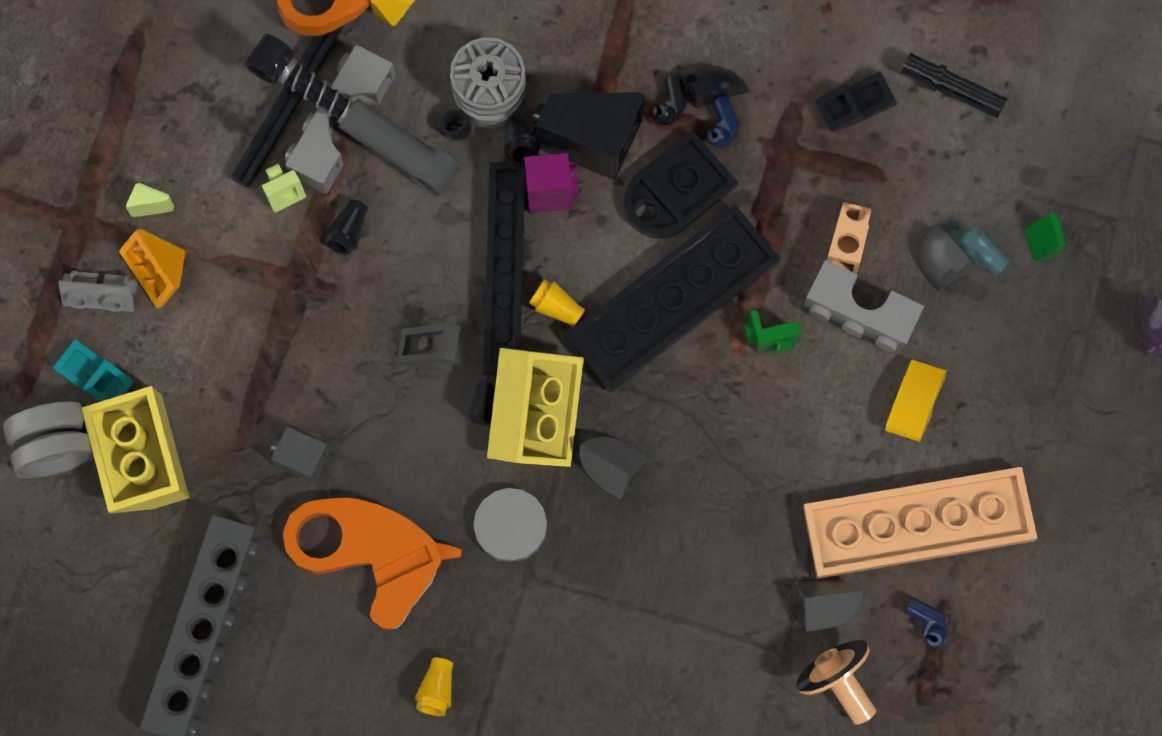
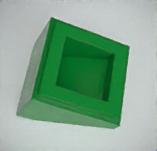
M1055 212L1046 215L1025 229L1034 261L1038 262L1058 257L1066 246L1058 216Z

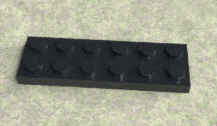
M733 205L565 334V339L577 354L584 358L583 361L608 392L611 393L780 263L781 258L740 209Z

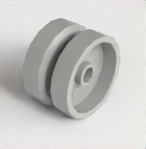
M70 401L44 404L26 409L4 421L2 427L6 443L10 447L17 448L10 458L14 474L18 478L31 479L57 475L78 468L93 459L94 455L89 436L81 432L86 425L80 403Z

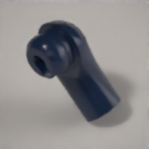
M721 96L712 102L718 121L712 130L709 129L707 138L717 148L730 144L739 128V121L728 96Z
M912 597L904 614L921 621L925 641L930 647L938 648L942 646L948 639V629L943 613Z

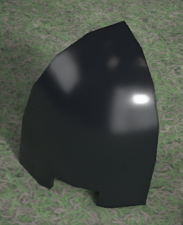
M722 67L704 68L684 76L695 108L712 104L715 99L721 96H728L730 98L749 91L745 81L734 71Z

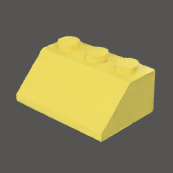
M500 348L487 458L513 463L571 467L583 357Z
M153 386L81 408L107 509L110 514L156 509L189 498L163 397Z

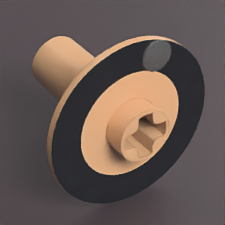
M854 640L822 653L801 673L797 680L796 688L801 694L805 695L816 694L831 688L854 724L858 725L868 721L876 713V708L853 675L869 655L870 648L868 644L863 640Z

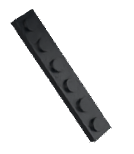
M490 162L484 375H497L500 348L521 350L526 170L525 166H518L512 162Z

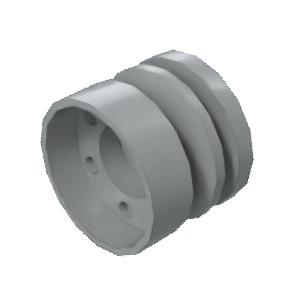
M488 37L470 41L458 50L451 62L450 70L452 94L456 108L464 111L471 123L481 128L494 129L506 124L510 117L519 116L526 104L527 82L525 66L518 51L511 44L499 38ZM488 73L494 74V76L489 77L488 81L482 80V78L488 76Z

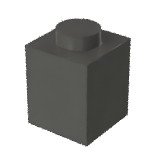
M286 427L283 435L277 434L269 454L273 455L271 461L276 468L315 484L330 454V450L326 443Z

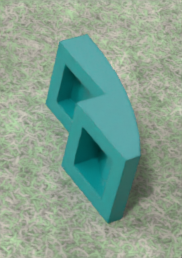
M74 339L53 367L54 371L98 402L124 395L134 383V380L107 360L100 358L76 339Z

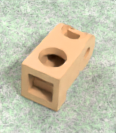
M843 202L827 261L857 274L868 233L871 208Z

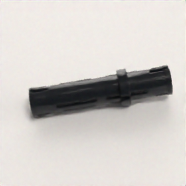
M910 52L901 71L902 74L930 86L929 89L934 92L937 89L998 119L1008 99L1007 97L994 93L983 86L946 70L947 66L943 64L938 66Z

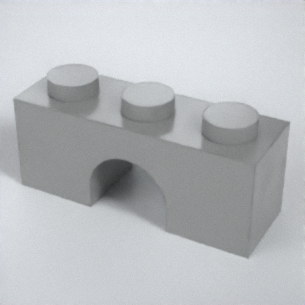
M824 260L804 304V307L809 309V314L825 322L831 319L841 324L842 329L853 336L861 337L863 334L875 340V345L887 352L894 353L897 350L903 353L922 314L924 305L891 290L886 302L880 308L874 310L861 308L852 297V290L858 275Z

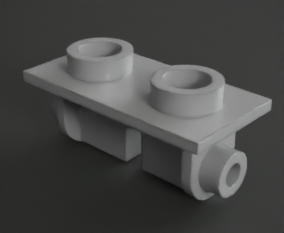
M71 271L70 274H64L63 281L58 283L63 306L77 309H104L113 312L135 311L133 294H136L137 280L131 279L130 275L105 274L103 284H97L99 279L98 273Z

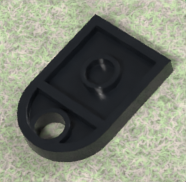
M691 130L633 177L625 192V213L630 224L639 233L655 239L670 238L680 234L738 186V181ZM648 205L656 210L657 216L652 221L644 222L637 217V210L642 206Z

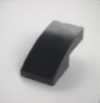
M881 71L850 87L845 84L815 100L831 133L857 124L898 105Z

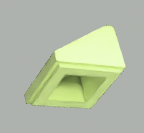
M136 183L126 204V209L130 216L140 217L172 212L174 205L169 194L141 183Z

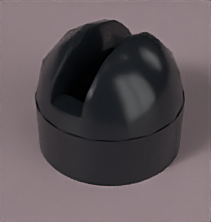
M460 109L448 111L441 120L442 131L447 137L455 141L467 138L472 129L469 117ZM452 124H454L455 126L459 127L460 129H459V130H455V129H452L451 126H452Z

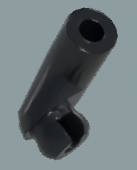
M673 75L664 79L667 98L660 106L656 105L653 109V118L660 125L673 124L687 107L682 77L680 75Z

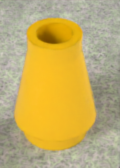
M546 279L543 280L529 304L536 307V312L567 323L573 328L585 311L555 281L550 283Z
M432 658L430 667L415 696L417 701L416 709L432 716H444L446 714L447 708L451 707L453 662L444 658Z

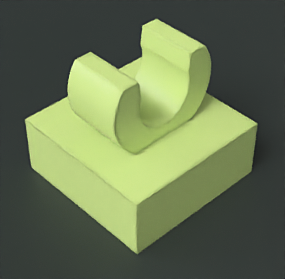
M279 164L266 169L270 182L262 185V188L274 213L306 198L295 170L284 174Z

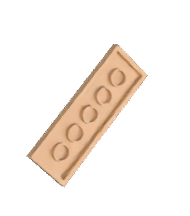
M1022 467L803 505L817 579L1037 540Z

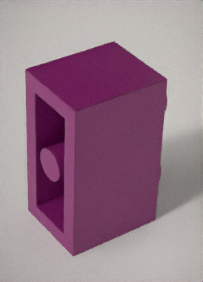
M568 153L524 157L529 213L571 210L572 198L579 197L577 166L576 164L569 165Z

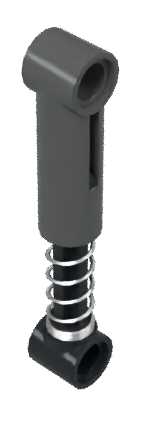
M266 33L263 35L244 63L251 73L269 84H275L276 81L282 83V85L288 84L292 87V92L297 90L304 95V100L309 98L316 103V108L322 107L328 111L329 117L334 115L338 118V123H340L338 128L408 174L411 180L420 188L434 196L442 194L459 168V164L455 159L436 147L428 146L361 99L357 98L356 101L353 100L351 102V97L345 98L339 94V89L333 90L327 86L326 80L320 81L314 77V72L308 73L302 68V64H298L297 60L293 58L294 52L287 44Z

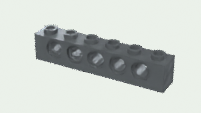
M212 515L139 728L144 733L153 736L198 735L202 724V717L198 716L202 702H209L214 688V681L210 680L214 667H220L225 656L226 646L222 645L226 631L231 632L237 620L238 610L234 609L238 595H245L250 580V575L246 574L250 560L256 561L260 552L262 540L258 539L259 533L255 527ZM224 553H235L237 559L231 568L222 569L219 567V558ZM212 588H223L225 595L221 602L218 604L207 603L206 597ZM204 622L211 623L213 627L212 634L205 640H197L195 638L196 627ZM190 658H198L201 663L199 671L192 676L184 675L182 668L185 661ZM180 693L187 694V707L183 711L173 712L170 707L172 698Z

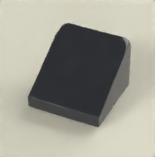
M481 379L478 382L469 409V415L472 422L491 427L495 386L486 380Z

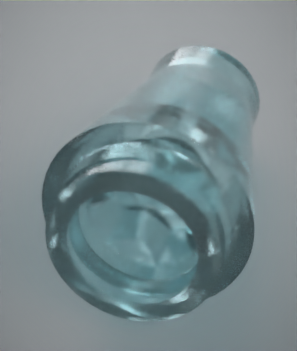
M975 225L971 226L957 243L970 261L985 268L995 276H998L1010 262V259L1004 255L984 228L980 230Z

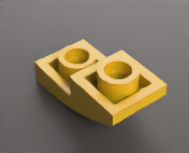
M912 359L899 388L885 431L920 442L932 416L935 401L945 381L946 370Z

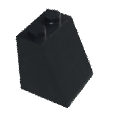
M639 92L550 94L546 104L539 103L534 113L532 123L536 125L533 134L536 135L540 150L550 154L568 153L569 162L616 181L644 120L645 95Z

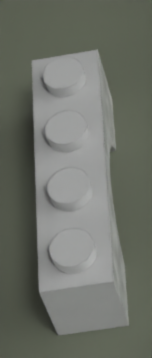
M355 45L351 54H344L337 68L338 76L333 84L329 82L327 86L333 90L339 89V94L345 98L351 97V102L359 98L368 105H379L396 76L394 64ZM320 107L316 113L311 112L307 116L302 127L304 132L298 143L293 142L290 145L284 161L286 162L287 171L295 170L300 182L327 195L344 164L340 152L332 143V133L338 118L334 115L329 117L328 111Z

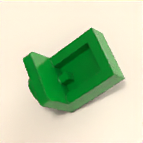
M750 310L749 322L744 323V330L748 344L754 343L757 353L773 350L775 354L793 350L795 344H799L802 334L798 321L762 329L758 310Z

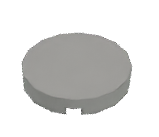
M506 488L494 491L483 499L475 512L473 527L477 542L486 554L498 561L518 562L529 558L539 550L546 538L547 519L544 508L536 497L521 489Z

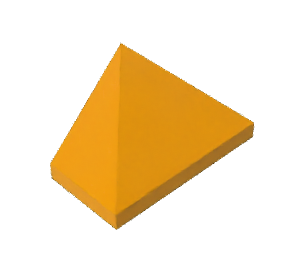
M138 229L122 246L119 253L156 308L163 307L180 287L186 251L149 232Z

